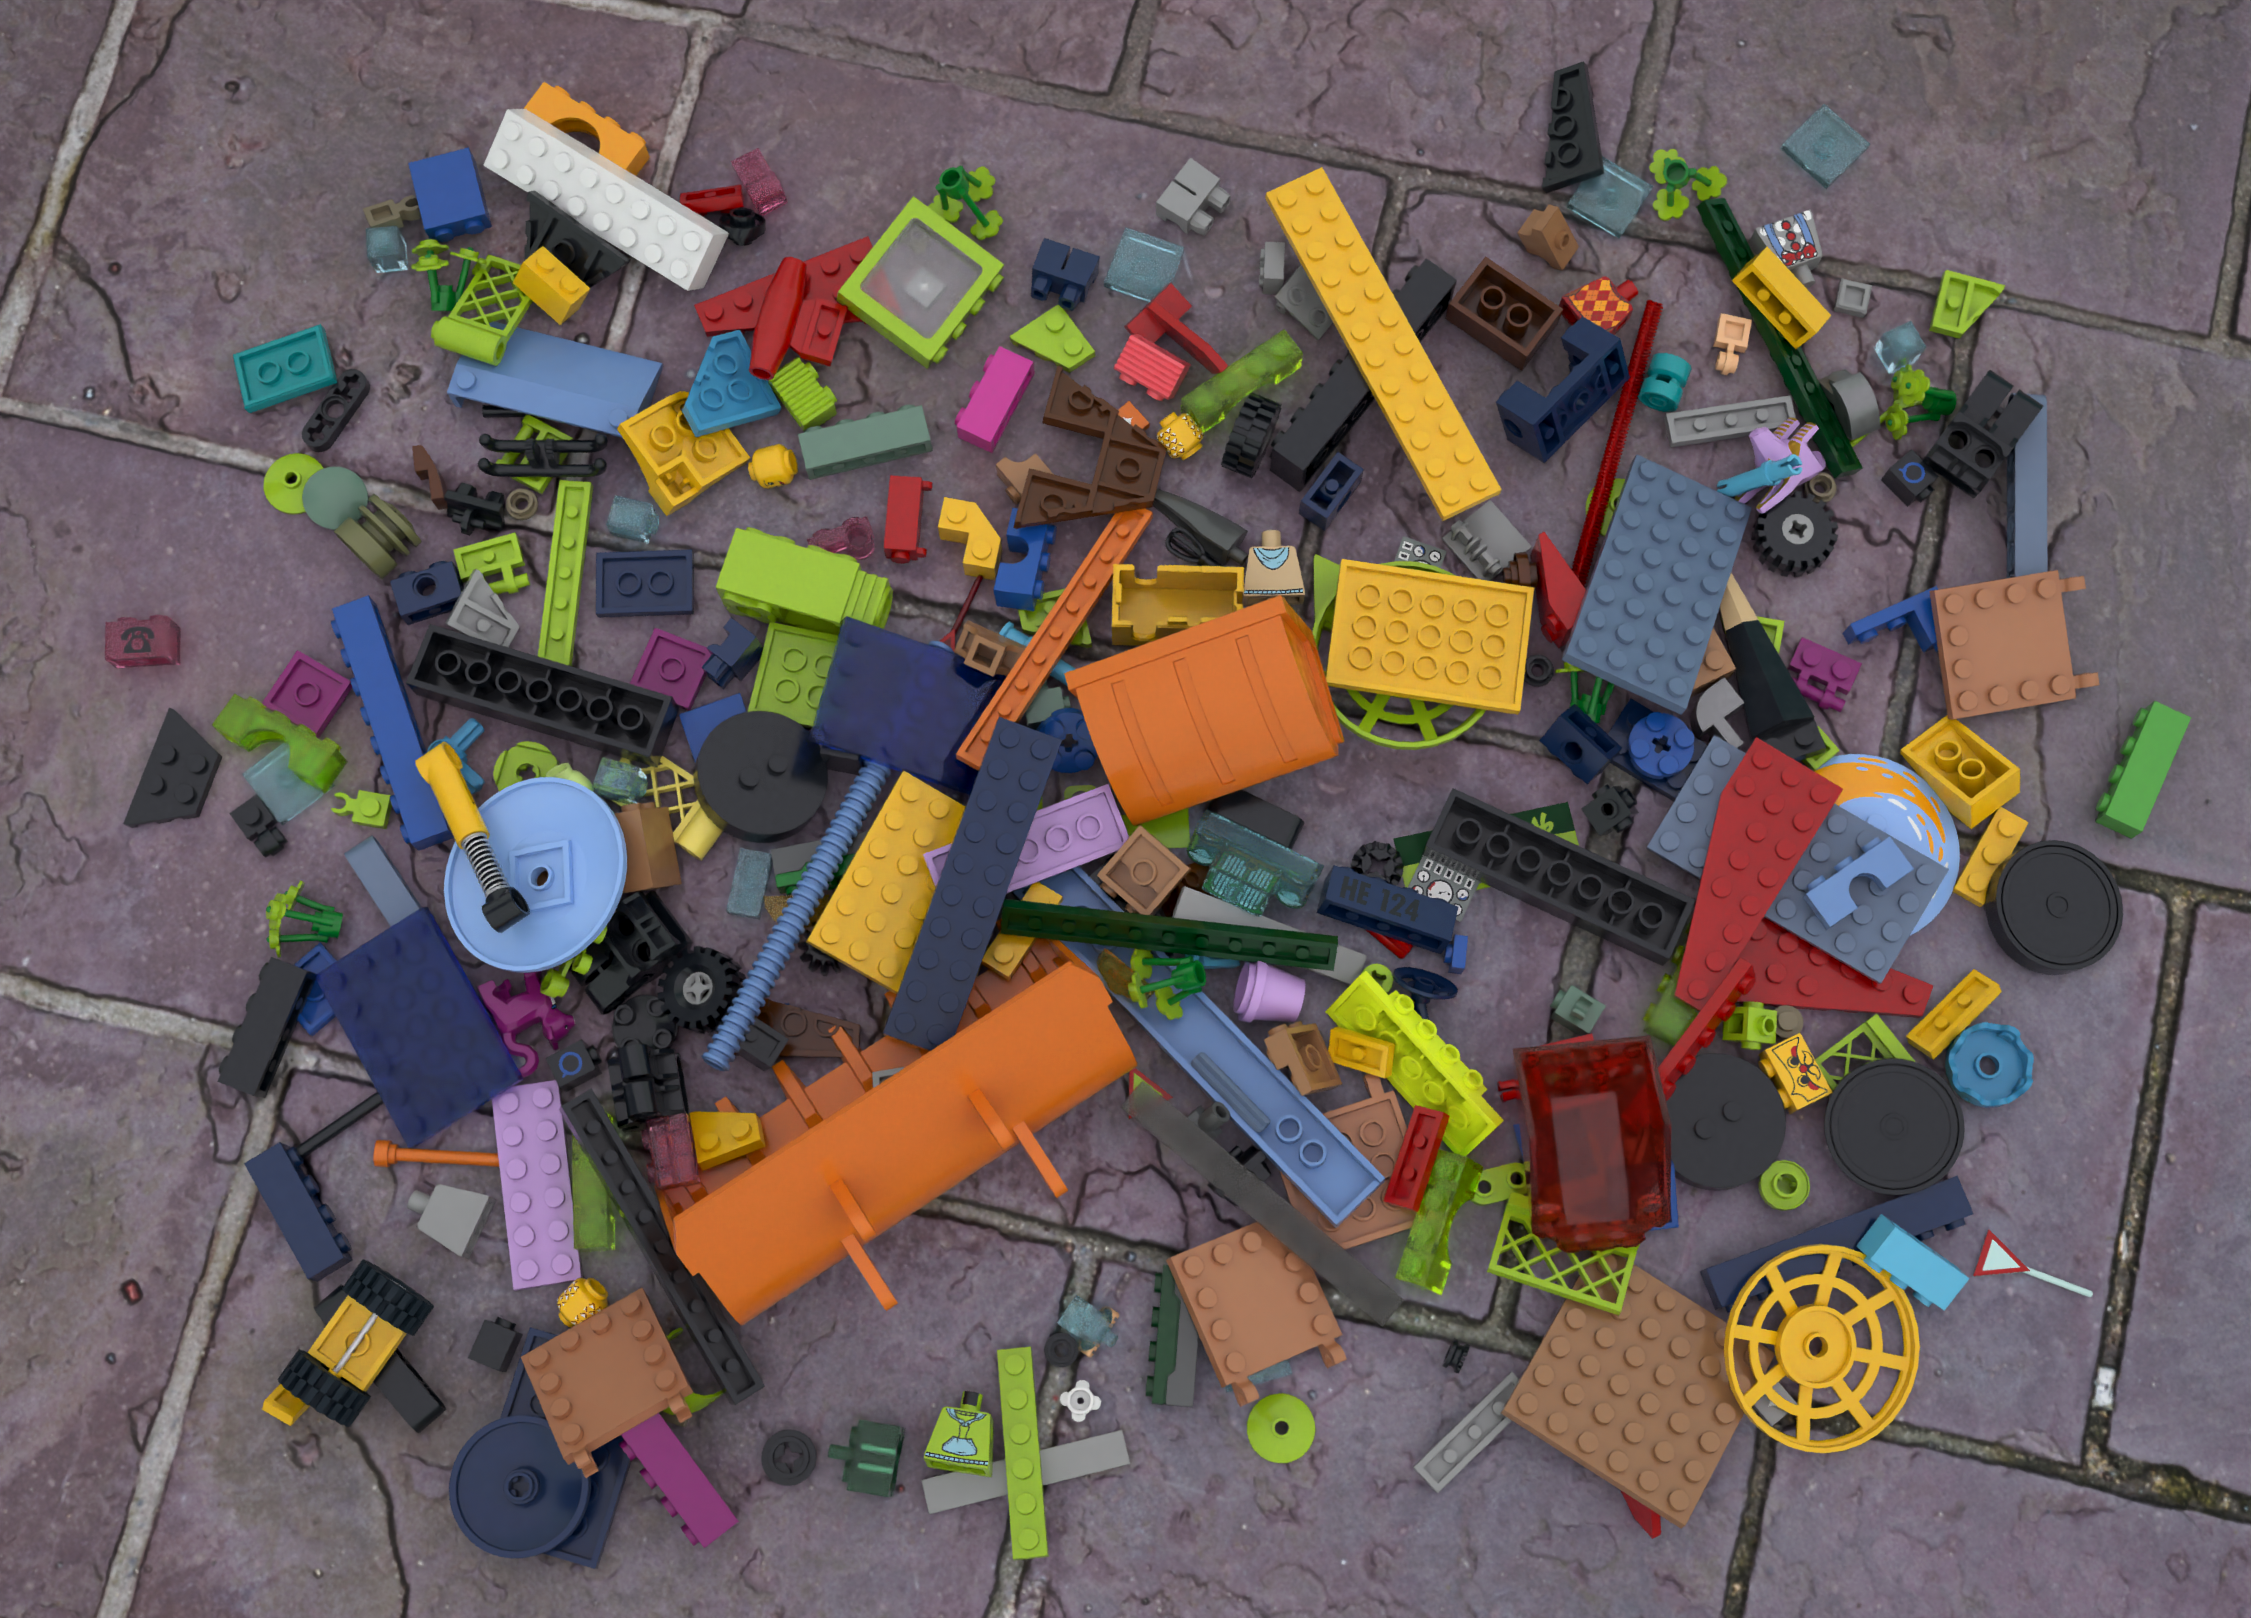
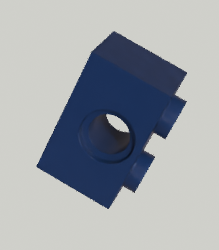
M1337 452L1301 500L1299 514L1325 531L1360 485L1364 469Z
M438 561L431 564L428 569L419 572L407 571L400 574L397 579L390 581L399 614L407 625L451 612L464 589L459 571L452 561ZM430 585L436 586L432 594L423 596V591L426 587Z
M1573 704L1563 712L1539 740L1552 755L1558 757L1571 769L1577 778L1582 779L1587 785L1603 772L1622 749L1612 737L1576 704Z

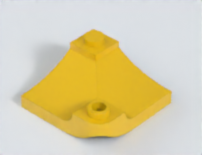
M680 391L664 398L620 423L617 428L646 478L649 486L648 492L666 516L687 505L702 492L750 460V456L729 428L695 437L683 412L680 410L684 407L689 392Z

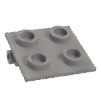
M1300 264L1274 296L1277 301L1275 308L1282 314L1288 311L1319 340L1333 321Z
M1491 500L1463 522L1458 520L1450 528L1451 531L1442 537L1445 544L1476 579L1487 581L1492 580L1502 572L1503 568L1508 567V561H1513L1514 553L1527 552L1532 548Z

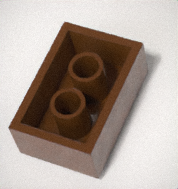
M1485 256L1450 301L1445 319L1523 371L1558 325L1563 309Z

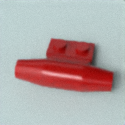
M794 257L782 259L766 290L755 326L749 372L759 379L771 380L774 378L789 347L802 359L831 367L848 306L818 297L817 299L803 300L807 266L803 261Z

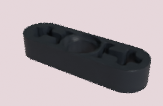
M356 369L344 371L337 379L338 383L332 386L304 426L302 439L312 451L324 452L330 449L370 391V384L361 371ZM350 381L352 383H356L358 381L360 387L358 389H350L348 387V383ZM342 393L345 397L348 396L351 401L348 403L340 394ZM342 404L344 405V412L341 416L337 418L328 416V410L332 405ZM322 419H325L326 422L333 427L330 428L327 424L324 425L322 423ZM313 433H323L324 438L322 440H314L312 437Z

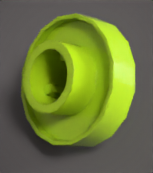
M1781 1160L1772 1163L1760 1175L1758 1188L1766 1204L1773 1209L1786 1211L1793 1210L1804 1203L1809 1196L1810 1181L1805 1170L1797 1163Z

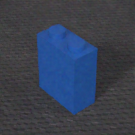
M469 147L408 163L424 230L429 239L438 240V242H448L456 236L478 234L484 231V229L492 227L477 164Z

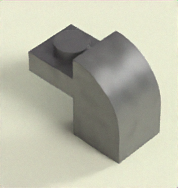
M1844 369L1833 372L1829 376L1818 380L1827 399L1834 405L1835 414L1845 434L1850 439L1854 440L1881 428L1879 409L1874 392L1861 372L1852 375Z
M1725 677L1708 688L1695 704L1690 717L1691 729L1694 736L1698 739L1708 733L1710 736L1709 741L1715 735L1740 749L1744 743L1726 719L1738 712L1744 701Z

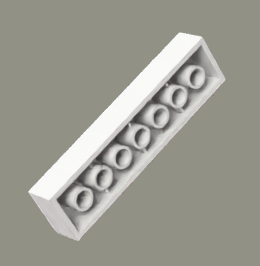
M507 109L484 163L485 167L524 191L535 190L602 239L687 291L705 287L729 235L727 231L527 109Z

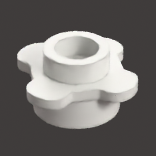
M1079 1380L1075 1388L1070 1392H1063L1060 1397L1061 1404L1069 1408L1072 1412V1419L1077 1422L1083 1421L1087 1413L1091 1410L1099 1409L1101 1405L1100 1398L1093 1395L1089 1389V1383L1085 1380ZM1083 1398L1084 1403L1078 1404L1077 1399Z

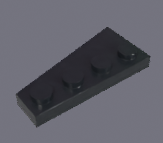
M1583 61L1554 71L1551 109L1553 112L1552 121L1548 127L1550 140L1548 152L1545 154L1546 177L1543 178L1542 189L1545 193L1605 174L1587 65Z

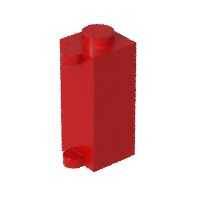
M890 475L884 552L886 558L891 559L892 562L905 564L909 563L910 560H918V557H926L927 549L919 547L924 491L932 490L933 483L923 481L922 477Z

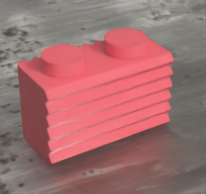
M1134 334L1129 337L1114 369L1121 373L1119 376L1121 380L1133 386L1139 383L1148 388L1146 393L1158 401H1163L1164 398L1169 400L1175 397L1191 364L1149 341L1147 338Z

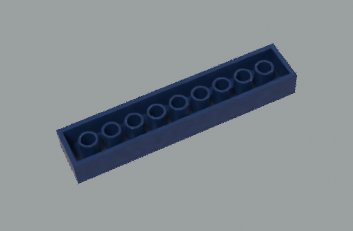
M999 717L996 721L882 1034L928 1051L933 1050L956 1034L1061 745V739Z

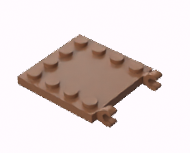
M2058 570L1929 591L1948 719H1959L2076 699L2075 689L2100 685L2098 672L2073 675L2061 592L2086 589L2084 576L2059 579Z
M1366 1074L1363 1077L1366 1090L1370 1096L1369 1099L1322 1113L1385 1177V1182L1349 1217L1335 1228L1279 1170L1309 1261L1438 1219L1427 1187L1418 1212L1393 1206L1383 1201L1407 1127L1394 1090L1384 1093L1378 1076Z
M1287 1210L1166 1260L1221 1387L1223 1388L1231 1384L1240 1407L1259 1399L1256 1387L1247 1378L1257 1372L1317 1346L1327 1368L1347 1360L1342 1347L1334 1340L1342 1335L1341 1330Z
M643 1288L636 1290L521 1356L563 1459L568 1465L575 1462L578 1469H582L586 1478L599 1471L592 1457V1451L668 1407H670L673 1414H676L680 1423L693 1416L685 1401V1397L692 1394L693 1390Z

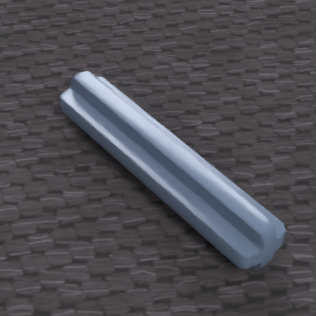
M1199 1053L1192 1060L1191 1066L1256 1132L1260 1133L1265 1130L1270 1124V1119L1205 1053Z

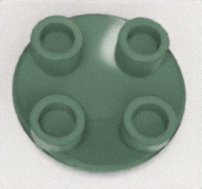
M327 467L314 473L305 484L302 495L303 506L307 515L316 524L334 531L348 517L358 521L362 517L358 508L361 505L367 507L369 502L367 489L362 479L353 471L343 467Z

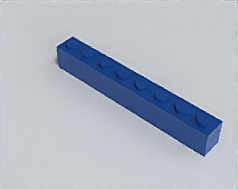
M368 595L332 608L335 620L331 621V625L337 639L342 638L345 648L340 650L347 668L351 667L354 678L350 679L352 688L357 697H362L364 707L360 708L361 715L365 724L372 727L374 736L370 737L371 745L376 755L381 754L384 765L380 766V771L387 785L391 784L394 795L390 796V801L395 813H401L404 824L400 826V831L406 844L411 843L420 851L453 839L454 836L430 784L421 776L415 764V760L426 754L427 751L377 604Z

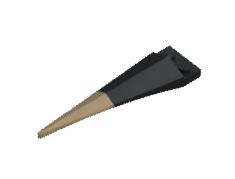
M1731 573L1721 601L1720 612L1732 662L1736 667L1735 675L1740 697L1744 701L1742 706L1751 745L1757 737L1797 762L1825 753L1826 746L1814 720L1815 716Z

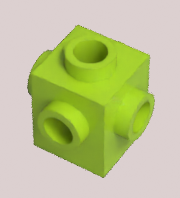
M1743 1002V1007H1736L1732 1016L1726 1022L1723 1021L1722 1040L1741 1043V1049L1761 1050V1044H1775L1777 1011L1763 1009L1764 1003Z

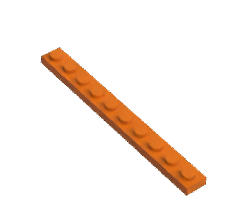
M1144 508L1114 514L956 753V759L979 770L998 718L1002 717L1019 723L1113 580V564L1124 563L1153 519V512Z

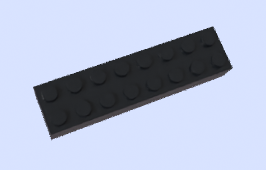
M1427 258L1419 267L1414 265L1404 280L1407 283L1401 290L1396 288L1392 292L1420 343L1448 309L1457 282L1454 277ZM1350 353L1344 361L1338 359L1328 374L1331 377L1324 385L1319 383L1314 388L1309 397L1311 399L1310 403L1305 409L1303 407L1297 409L1290 420L1292 425L1286 432L1281 430L1271 443L1273 449L1269 456L1271 458L1270 471L1299 492L1303 490L1375 400Z
M432 624L428 626L406 681V684L416 695L656 768L659 765L679 711V707L672 696Z
M1452 788L1422 855L1661 966L1670 959L1696 901L1689 896Z

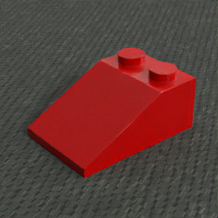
M1542 532L1538 535L1530 556L1531 562H1535L1537 567L1538 586L1535 590L1540 623L1542 625L1541 631L1544 637L1550 643L1554 642L1559 649L1568 642L1586 589L1546 533Z

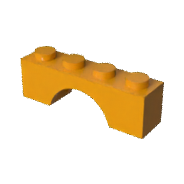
M543 82L524 107V109H527L564 133L584 132L592 135L600 142V155L635 176L650 158L645 145L646 142L641 136L635 132H630V134L625 132L614 119L608 116L605 118L599 116L586 102H576L560 86L552 87Z

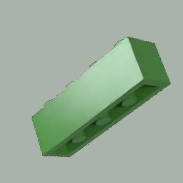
M2157 701L2152 702L2145 709L2141 707L2138 710L2132 725L2136 726L2132 736L2126 738L2120 750V753L2124 755L2120 765L2116 764L2108 777V782L2112 783L2109 791L2101 795L2095 810L2099 811L2096 823L2130 839L2143 831L2191 717Z

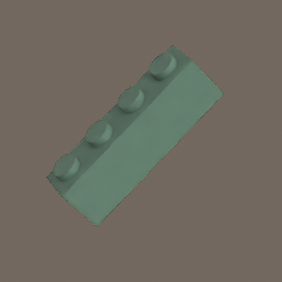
M904 405L898 408L897 411L886 414L884 412H874L866 418L856 421L844 419L838 421L834 426L826 428L814 426L806 429L804 433L798 434L809 480L933 451L922 405Z

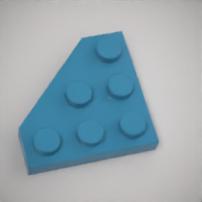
M740 330L713 336L708 345L682 409L695 437L779 414L782 408L768 381L759 379L749 372L751 349Z

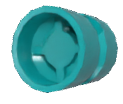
M1657 353L1653 355L1647 371L1648 377L1644 379L1638 395L1639 400L1644 405L1657 411H1676L1683 394L1682 388L1685 387L1692 370L1691 365L1686 360L1673 354Z

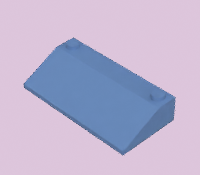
M498 322L489 323L491 327L504 330L506 324ZM517 327L506 344V350L499 365L494 366L461 355L452 375L447 394L456 407L462 408L464 399H469L623 439L617 430L619 424L650 407L663 364Z

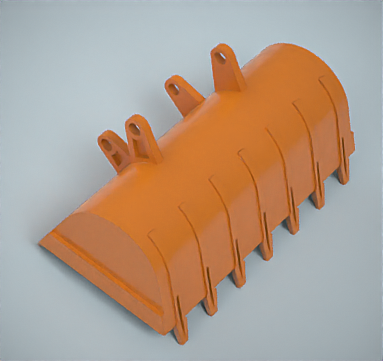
M1002 918L996 922L999 931H1001ZM1038 938L1009 981L990 969L976 977L956 1034L931 1051L889 1036L883 1037L865 1050L859 1048L858 1051L852 1043L851 1036L840 1026L839 1030L831 1038L836 1049L841 1051L843 1058H841L843 1064L806 1087L784 1060L773 1065L772 1069L787 1100L759 1118L766 1147L703 1171L697 1162V1158L692 1160L670 1133L666 1134L658 1140V1143L673 1174L654 1185V1189L676 1255L692 1276L697 1273L701 1274L727 1311L740 1325H744L849 1255L881 1305L888 1311L897 1305L898 1302L863 1247L888 1229L1019 1143L1054 1196L1059 1198L1068 1192L1066 1185L1033 1134L1137 1067L1133 1052L1108 1008V1005L1113 1001L1101 979L1060 940ZM888 991L884 995L890 1008H892L896 994ZM836 1025L829 1029L828 1032L831 1033L832 1031H834ZM905 1067L873 1088L872 1072ZM727 1096L715 1103L718 1112L740 1113Z

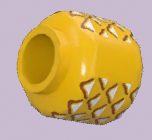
M1172 412L1159 422L1162 428L1158 431L1156 437L1167 448L1166 452L1171 458L1176 459L1180 457L1183 461L1203 446L1200 442L1204 434L1188 413H1182L1177 416L1175 412Z
M594 1278L575 1279L557 1299L560 1320L566 1326L572 1328L607 1308V1290Z

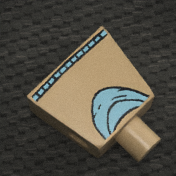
M1263 531L1262 546L1250 547L1242 605L1251 606L1282 595L1289 605L1303 604L1305 589L1296 548L1294 546H1281L1280 531Z

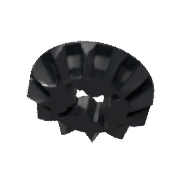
M1374 841L1362 845L1354 854L1351 862V869L1356 873L1368 877H1378L1395 886L1399 883L1403 874L1404 864L1400 853L1391 847L1389 843L1385 844ZM1370 856L1377 862L1388 859L1383 867L1384 876L1380 875L1377 871L1366 874L1372 866Z
M782 1430L772 1435L765 1443L761 1456L762 1466L766 1475L775 1483L784 1486L797 1485L808 1479L815 1468L817 1451L811 1439L804 1433L797 1430ZM786 1443H788V1447H790L792 1452L803 1453L804 1455L794 1460L793 1473L787 1463H775L776 1459H780L781 1456L785 1455Z

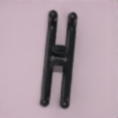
M482 434L479 437V443L485 449L500 453H526V458L530 463L496 464L486 458H481L478 461L479 469L491 476L595 477L603 474L607 468V463L602 458H597L594 464H559L560 453H593L605 449L608 440L604 434H597L594 440H499L491 438L488 434Z

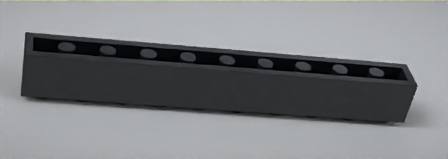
M592 1088L562 1105L559 1111L729 1403L736 1405L765 1387L701 1275L697 1273L692 1276L676 1255L659 1203Z

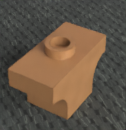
M1548 205L1544 211L1534 209L1518 231V235L1527 252L1543 258L1552 268L1563 271L1579 248L1565 218L1557 206Z
M1036 453L1023 462H1013L1004 457L996 464L997 476L1008 487L1005 491L1016 505L1020 503L1029 468L1053 474Z
M968 620L965 623L954 652L965 659L964 664L992 677L996 674L1008 676L1027 646Z

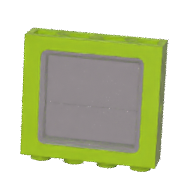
M913 196L838 291L836 301L841 305L848 306L847 309L928 369L933 362L939 364L949 350L945 346L950 339L957 340L967 327L964 321L970 313L973 316L978 314L986 302L982 298L988 290L994 292L1004 279L1001 275L1004 264Z

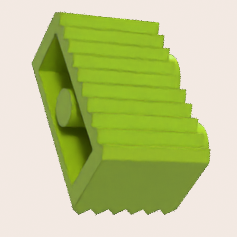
M796 357L777 370L774 378L768 380V383L801 429L805 431L810 427L820 426L827 420H830L831 417H834L837 414L834 405L837 399L827 385L822 388L818 381H816L819 375L811 363L807 362L804 364L799 357Z

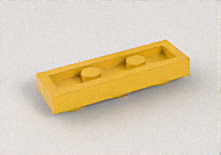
M2002 807L1997 809L1957 878L1952 892L1978 907L1983 906L1988 884L1994 871L2012 854L2029 822Z
M1036 882L1030 886L1021 901L1060 905L1063 901V896L1040 882ZM1000 931L984 954L981 964L1009 981L1038 938L1000 934Z
M1973 969L1906 1035L1908 1043L1934 1060L2002 992L2000 985Z

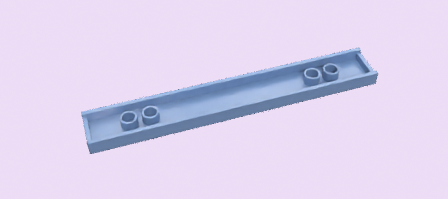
M1080 866L1039 881L1063 896V901L1060 905L1124 912ZM1031 885L1013 891L1014 897L1021 901ZM1060 940L1099 976L1108 994L1214 1103L1220 1102L1225 1105L1229 1110L1230 1120L1335 1228L1385 1182V1177L1305 1096H1301L1293 1083L1280 1070L1276 1069L1275 1065L1202 991L1180 1000L1179 1005L1182 1008L1183 1016L1179 1019L1169 1020L1156 1007L1157 997L1155 996V990L1145 993L1148 1007L1142 1009L1139 1003L1133 1002L1128 994V983L1132 982V975L1134 973L1130 964L1131 955L1134 952L1133 948ZM1151 951L1150 953L1153 954L1154 958H1169L1164 952ZM1152 966L1151 977L1141 980L1143 986L1171 978L1172 970L1176 969L1177 966ZM1174 985L1170 986L1173 994L1183 991L1182 989H1176ZM1199 1053H1205L1270 1119V1124L1265 1130L1260 1133L1256 1132L1191 1066L1192 1060Z

